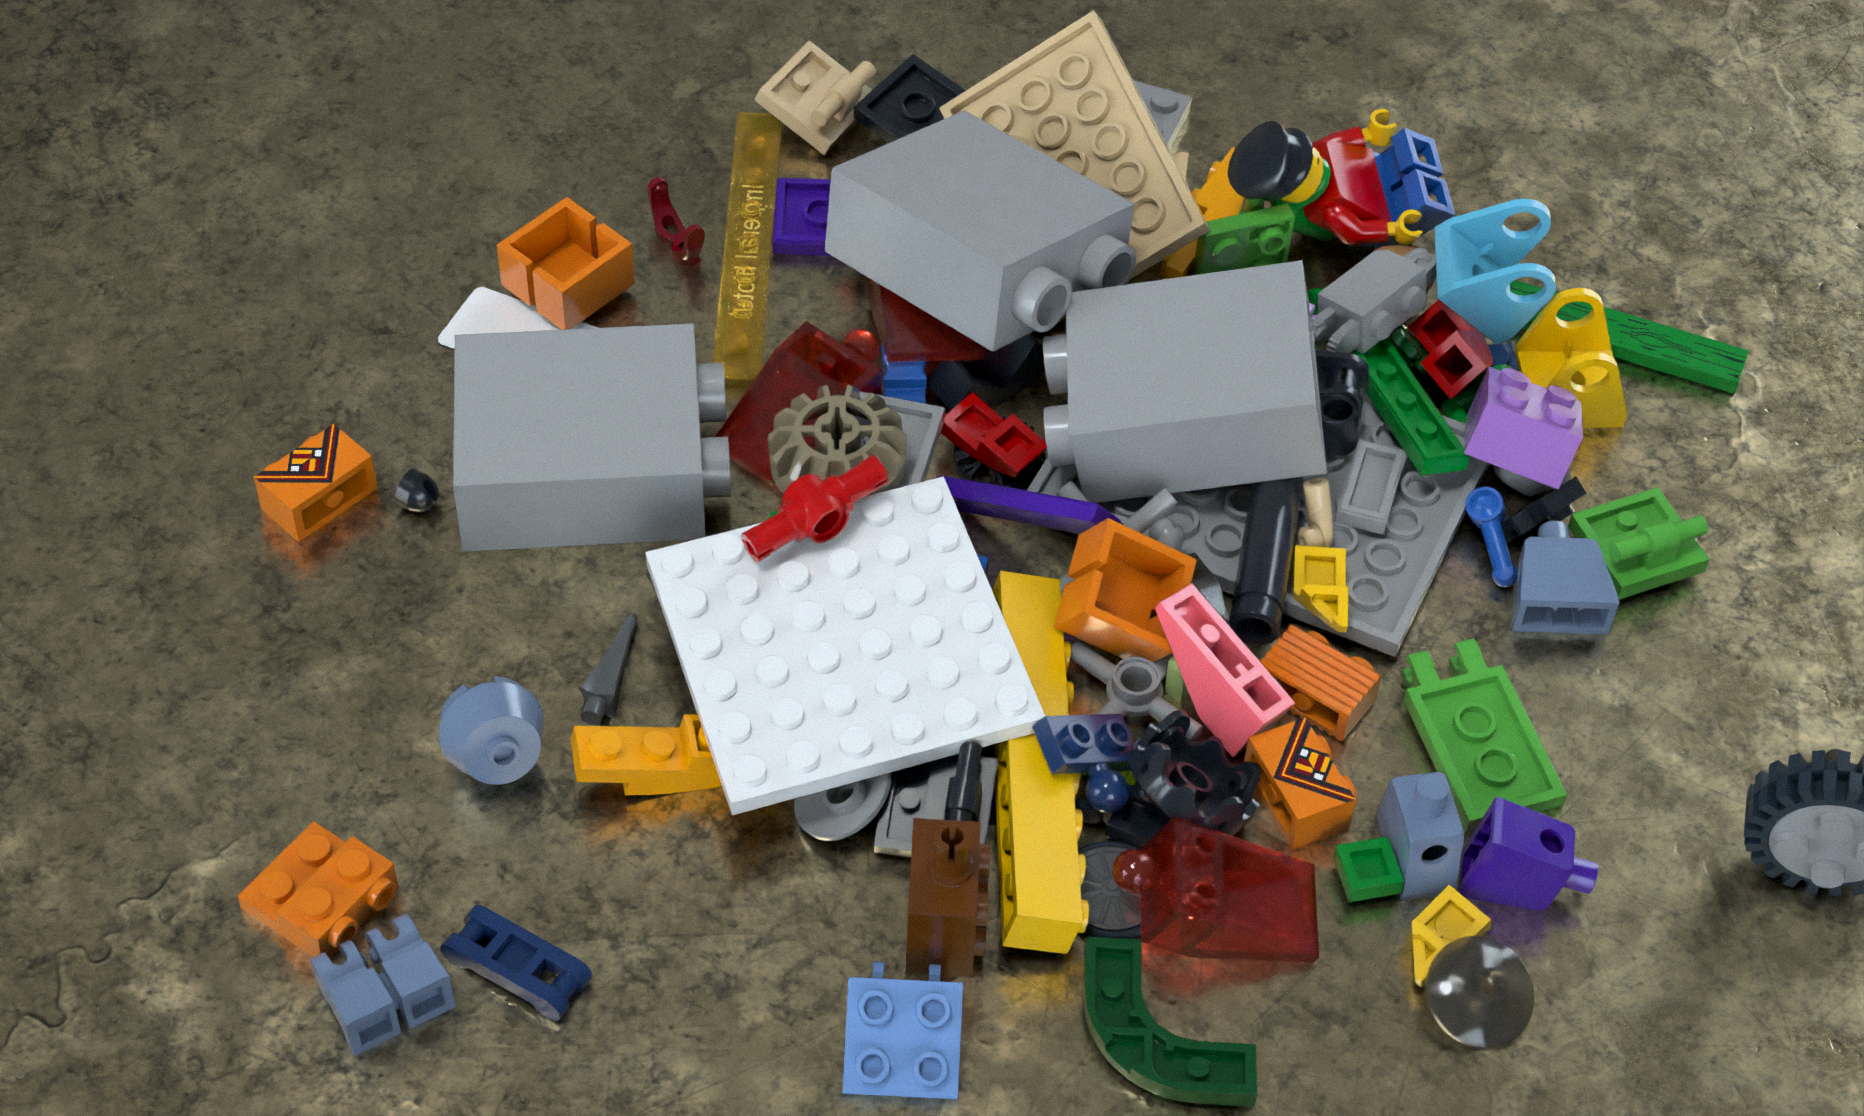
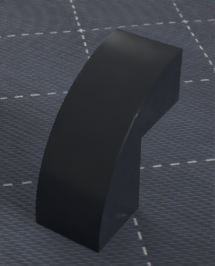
M1035 330L994 352L984 347L977 358L946 353L927 380V385L950 411L972 392L992 408L1022 392L1045 373L1043 338L1053 334L1049 330L1046 332Z

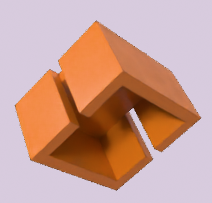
M568 197L496 245L501 285L529 306L536 303V311L561 330L572 329L635 284L632 243L603 222L597 226L596 217Z
M1107 518L1078 535L1067 575L1075 580L1064 586L1053 627L1122 659L1142 657L1155 662L1170 655L1173 652L1155 608L1160 602L1191 584L1197 559Z

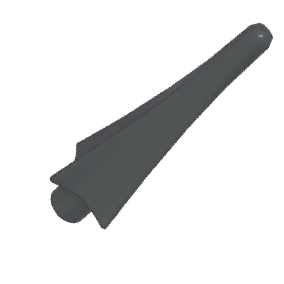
M634 614L626 617L609 649L579 687L585 700L580 709V712H582L581 719L588 725H599L604 715L612 719L616 718L625 663L638 622L637 616Z

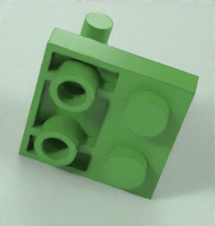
M1246 199L1245 207L1240 210L1238 215L1207 221L1211 231L1197 239L1193 275L1286 263L1295 215L1288 203L1264 209L1265 200Z
M1659 487L1572 513L1568 528L1575 538H1588L1598 542L1618 599L1706 571L1710 560L1695 539L1708 533V524L1705 518L1699 515L1682 521Z

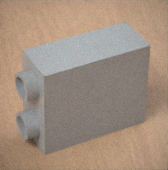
M964 110L832 168L825 252L994 352L1035 330L1046 332L1053 328L1066 315L1072 292L1126 285L1136 264L1135 250L1128 245L1135 204Z
M1303 260L1072 292L1071 301L1066 310L1067 333L1044 336L1043 338L1044 365L1051 395L1068 393V404L1044 408V430L1049 460L1052 467L1076 464L1083 495L1089 502L1098 503L1157 495L1163 488H1166L1170 493L1327 474L1314 330Z
M694 323L455 335L453 490L463 552L691 540L705 537L704 498L731 497L728 436L700 438V423L726 422V399L723 362L696 364Z

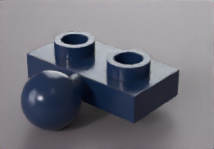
M1122 714L1045 716L1032 726L1052 774L1088 773L1090 779L1086 785V798L1089 804L1099 812L1112 813L1125 805L1129 797V786L1126 779L1116 771L1130 770L1129 755L1134 742Z

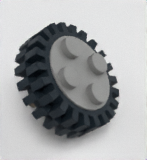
M1831 749L1827 753H1825V750L1812 751V762L1809 763L1805 761L1801 753L1789 756L1788 767L1777 760L1769 764V773L1761 770L1755 776V784L1750 783L1747 791L1744 845L1747 852L1751 851V860L1756 866L1764 864V873L1771 878L1783 873L1782 884L1792 888L1800 880H1804L1805 892L1817 894L1818 888L1822 887L1830 888V896H1842V886H1850L1854 895L1864 894V754L1859 763L1854 764L1850 763L1851 752L1841 749Z

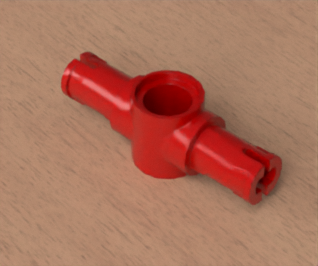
M871 455L860 462L859 465L837 478L834 475H830L821 480L815 474H806L799 477L785 490L782 496V505L778 507L776 515L741 534L745 549L752 559L759 563L794 539L797 542H801L809 537L815 543H825L833 539L846 527L849 521V512L853 510V504L889 483L885 467L876 456Z

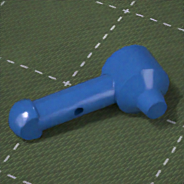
M1487 486L1479 487L1468 495L1465 502L1466 511L1472 524L1482 530L1493 569V581L1502 588L1510 587L1516 582L1518 574L1516 567L1512 564L1501 526L1506 516V506L1497 490Z

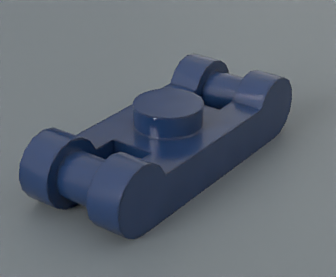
M475 905L464 917L465 926L458 934H450L440 946L443 956L453 965L475 971L530 1002L542 1015L555 1021L559 1020L569 1008L568 999L573 992L582 991L593 976L589 967L578 958L482 905ZM483 939H492L486 948L479 945ZM546 970L557 976L551 985L539 979Z

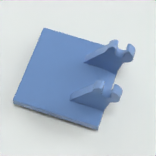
M873 961L872 978L848 977L842 1094L958 1099L963 983L941 982V964H930L929 981L884 979L885 962Z

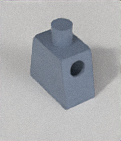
M1549 521L1542 524L1538 529V537H1529L1524 540L1518 561V578L1515 582L1511 623L1512 631L1609 635L1619 605V599L1598 542L1588 538H1570L1568 526L1561 521Z
M1441 772L1397 776L1390 779L1376 811V819L1382 837L1388 836L1404 879L1401 894H1399L1401 901L1437 897L1448 885L1455 889L1464 833L1446 775ZM1429 848L1428 858L1424 860L1421 856Z

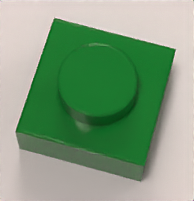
M1388 836L1335 846L1333 859L1348 902L1401 894L1404 879Z

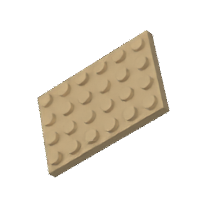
M1094 10L939 107L944 119L965 110L1133 202L1135 205L1128 245L1135 250L1136 264L1131 278L1211 231L1107 29ZM1064 315L1060 321L1064 320L1066 318V315Z

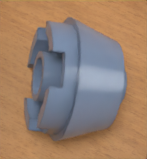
M495 676L496 682L481 683L470 689L464 684L451 694L440 714L441 723L438 738L443 755L455 768L480 782L501 785L518 780L535 765L540 754L545 720L539 701L530 691L509 678Z

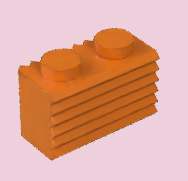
M1290 624L1288 630L1284 632L1283 636L1278 639L1277 643L1272 646L1271 650L1260 661L1295 702L1290 708L1292 714L1299 715L1301 719L1306 717L1311 726L1317 725L1320 731L1325 730L1329 736H1335L1338 741H1343L1376 701L1382 675L1375 672L1372 665L1365 659L1358 656L1349 657L1331 647L1327 639L1321 634L1314 631L1305 632L1293 624Z

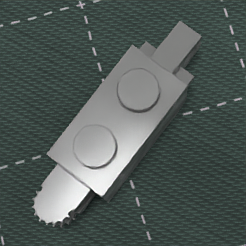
M1421 247L1404 256H1400L1390 250H1375L1318 293V314L1314 319L1312 318L1315 346L1318 347L1322 342L1329 340L1326 344L1327 351L1351 353L1355 349L1364 354L1380 340L1386 339L1393 330L1411 316L1417 315L1426 306V288L1437 278L1436 254H1430Z

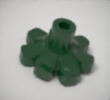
M1401 324L1391 334V338L1398 345V353L1409 368L1411 366L1416 367L1423 375H1426L1428 372L1420 362L1429 353L1423 348L1420 349L1422 346L1421 342L1416 336L1411 334V331L1405 325Z

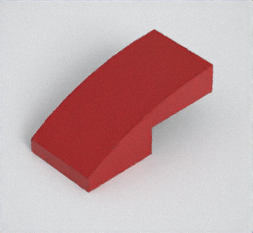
M973 392L945 415V421L941 430L943 436L976 460L1008 476L1015 478L1047 451L1046 442L1012 413L1004 420Z

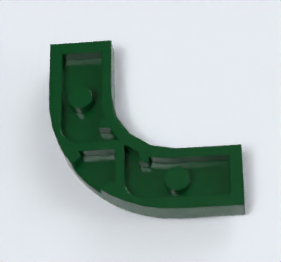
M1085 937L1083 1002L1086 1022L1097 1047L1117 1071L1139 1087L1165 1098L1201 1104L1255 1106L1257 1098L1256 1044L1197 1041L1174 1035L1160 1026L1145 1007L1141 989L1142 940Z

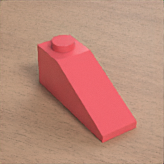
M1193 584L1173 594L1156 606V613L1198 717L1213 735L1223 742L1225 749L1232 757L1246 749L1248 737L1272 729L1295 704L1293 699Z

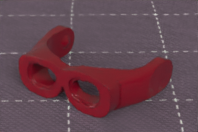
M662 177L652 179L647 189L655 234L662 242L672 244V257L678 264L682 266L698 264L702 260L701 252L705 239L704 230L698 224L691 225L685 230L670 202L668 183ZM674 226L678 233L669 234L664 227Z

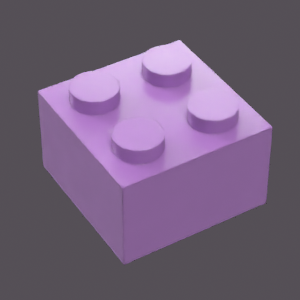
M1489 366L1466 416L1464 454L1559 489L1583 439L1581 401L1576 400V396L1572 392L1562 387L1551 385L1547 389L1531 383L1525 374L1515 369L1503 368L1500 371Z

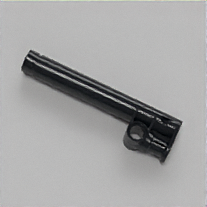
M1315 350L1325 455L1344 456L1354 451L1358 444L1363 407L1360 389L1368 382L1370 375L1369 365L1364 359L1354 354ZM1344 368L1347 370L1345 380L1341 379L1342 369ZM1304 477L1252 483L1228 622L1230 628L1243 643L1265 645L1272 643L1279 636Z

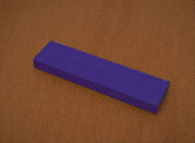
M944 476L955 505L961 512L1079 534L1107 518L1124 525L1119 518L1098 503Z

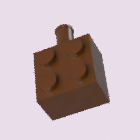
M913 818L905 974L929 975L930 964H941L940 976L972 977L974 956H985L991 845L980 844L981 822Z

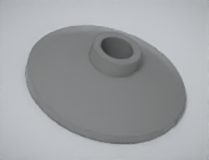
M891 772L795 798L794 812L797 822L810 836L825 841L843 839L858 832L878 814L885 803L891 785Z

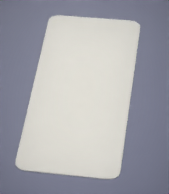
M479 287L471 293L441 332L438 342L441 345L455 349V335L561 329L538 313L536 305L529 306L522 300L485 287ZM580 322L572 329H586L598 327H595L584 322Z

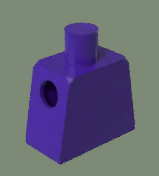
M1495 797L1462 849L1458 892L1467 899L1541 911L1549 908L1563 887L1590 894L1597 880L1598 863L1574 856L1576 831L1570 824L1506 799Z

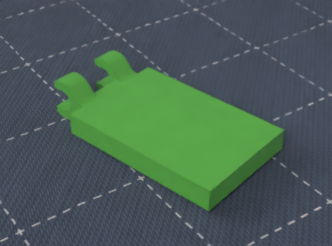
M1474 638L1454 643L1457 656L1449 657L1448 662L1455 677L1444 680L1439 679L1432 658L1426 650L1406 656L1410 668L1402 669L1401 671L1403 681L1408 688L1406 689L1403 701L1436 771L1446 775L1465 832L1476 829L1495 797L1506 799L1536 812L1563 806L1567 793L1503 665L1488 668L1482 657L1480 647Z

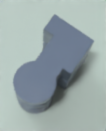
M407 914L391 920V926L396 937L393 940L385 939L377 927L365 932L371 961L374 965L377 964L382 972L380 974H377L374 967L367 969L369 964L365 955L359 953L351 940L339 945L344 961L341 965L333 964L325 952L310 958V964L321 992L328 1004H330L354 1056L401 1034L396 1013L398 1008L410 1030L456 1007L449 974L428 942L423 941L415 924Z

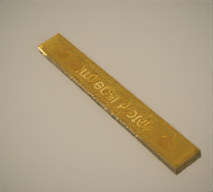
M737 113L713 363L723 362L725 389L760 390L776 185L782 137V122L771 113Z

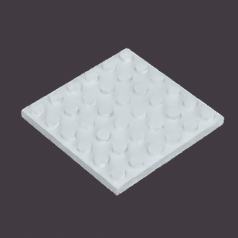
M944 476L865 496L853 504V510L849 512V521L846 527L833 539L825 543H815L809 537L801 542H797L794 539L759 563L755 562L745 549L741 534L761 523L645 552L647 567L732 815L959 754L960 746L964 742H974L985 747L1035 733L1032 726L1045 717L1044 711Z

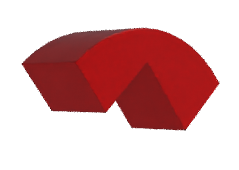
M1439 299L1408 326L1430 353L1420 364L1450 400L1459 395L1493 363L1491 351L1482 333Z

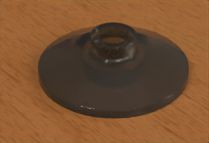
M1482 936L1459 938L1443 947L1435 955L1428 968L1425 990L1430 1011L1439 1026L1460 1043L1475 1048L1498 1047L1515 1039L1529 1023L1534 1008L1532 979L1526 966L1517 954L1501 942ZM1482 978H1486L1492 984L1495 992L1494 996H1489L1483 992L1481 988Z

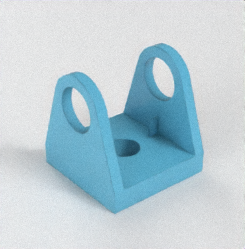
M1515 199L1449 218L1435 226L1438 299L1495 344H1501L1514 337L1555 294V276L1548 268L1535 263L1518 264L1549 232L1551 217L1548 208L1536 200ZM1520 212L1534 214L1540 219L1538 225L1527 231H1512L1503 225L1507 217ZM1522 277H1534L1545 284L1539 292L1532 295L1522 296L1510 292V283Z

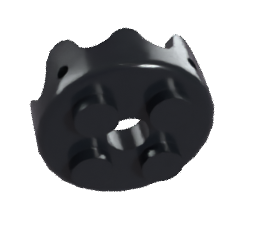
M1184 710L1173 711L1156 725L1151 722L1132 746L1129 755L1130 769L1137 782L1135 785L1137 793L1146 802L1157 806L1166 815L1181 824L1187 832L1197 838L1203 839L1207 836L1226 838L1235 835L1261 804L1252 798V794L1260 781V766L1251 761L1242 762L1237 766L1232 765L1226 758L1223 742L1215 736L1203 741L1187 739L1185 736L1190 726V717Z

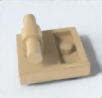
M809 40L759 89L754 101L825 156L858 122L854 119L853 107L872 91L866 83L875 75L876 69L869 61H862L850 73Z

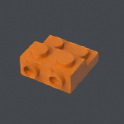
M313 821L237 897L240 908L312 957L325 952L330 958L337 950H340V944L348 940H354L359 927L375 911H381L389 905L399 887L393 862L355 837L351 836L345 842Z

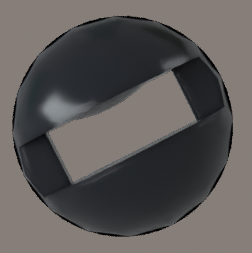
M415 468L410 469L397 486L395 503L409 511L418 513L427 511L438 500L439 490L437 484L429 475Z

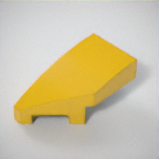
M1295 545L1292 554V597L1328 626L1342 633H1346L1348 628L1346 549Z
M1450 885L1412 921L1415 983L1421 988L1452 965L1491 928V919Z

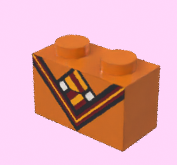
M335 424L330 425L317 435L309 437L301 446L277 462L269 464L262 472L254 476L261 510L298 542L378 488L372 455Z
M1306 717L1248 737L1244 762L1251 761L1260 766L1261 777L1255 790L1291 850L1349 830L1354 807L1357 804L1355 787L1349 777L1346 775L1341 776L1332 761L1327 741L1322 735L1315 734Z

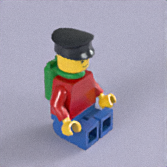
M1386 109L1373 111L1368 127L1361 129L1360 126L1331 133L1314 143L1310 141L1306 133L1297 128H1283L1276 121L1264 122L1255 127L1241 140L1229 161L1227 173L1229 183L1238 195L1246 199H1263L1270 202L1271 207L1288 203L1295 215L1293 232L1319 241L1326 242L1336 236L1347 245L1368 247L1373 244V247L1376 249L1388 245H1410L1420 236L1435 228V226L1455 216L1446 180L1439 178L1444 173L1434 139L1407 128H1403L1395 134L1397 123L1387 125L1390 111ZM1369 141L1376 146H1387L1392 141V145L1379 154L1365 147V142ZM1425 156L1427 163L1419 161L1418 158ZM1435 195L1437 202L1430 200L1429 196Z

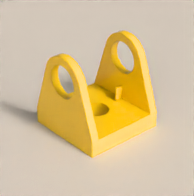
M1571 288L1559 292L1544 306L1516 344L1514 353L1520 372L1525 374L1531 383L1547 389L1551 385L1559 386L1572 392L1576 396V400L1581 401L1582 428H1623L1627 411L1618 365L1613 358L1602 299L1596 292L1586 288ZM1571 302H1586L1592 306V310L1587 316L1576 321H1563L1556 317L1558 310Z

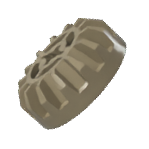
M828 385L818 388L817 398L814 401L805 393L791 400V409L785 408L777 413L774 418L773 431L768 435L771 474L775 484L783 494L789 485L799 477L806 474H815L821 480L830 475H834L837 478L859 465L860 462L871 455L876 456L885 467L889 483L867 496L896 489L905 473L907 462L906 433L902 431V419L899 413L886 407L885 399L874 393H870L861 400L859 388L847 385L844 396H831ZM854 416L869 420L871 425H859L858 420ZM818 418L815 425H803L807 421ZM802 436H814L815 450L806 444ZM860 436H871L869 441L861 448ZM839 439V449L836 450V440Z

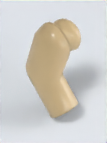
M1325 478L1308 479L1303 482L1308 527H1302L1298 531L1297 542L1300 546L1330 547L1333 543V516L1329 481Z

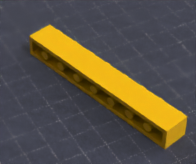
M1000 570L992 592L1045 716L1069 715L1074 697V685L1066 679V671L1071 657V644L1069 641H1064L1063 631L1053 627L1061 601L1060 579ZM1033 733L993 744L994 758H998L995 798L1002 946L1067 954L1077 934L1085 932L1089 917V904L1087 900L1081 899L1080 888L1085 876L1086 859L1084 854H1078L1077 844L1082 831L1083 815L1080 809H1075L1074 799L1079 787L1080 773L1052 774L1037 737Z

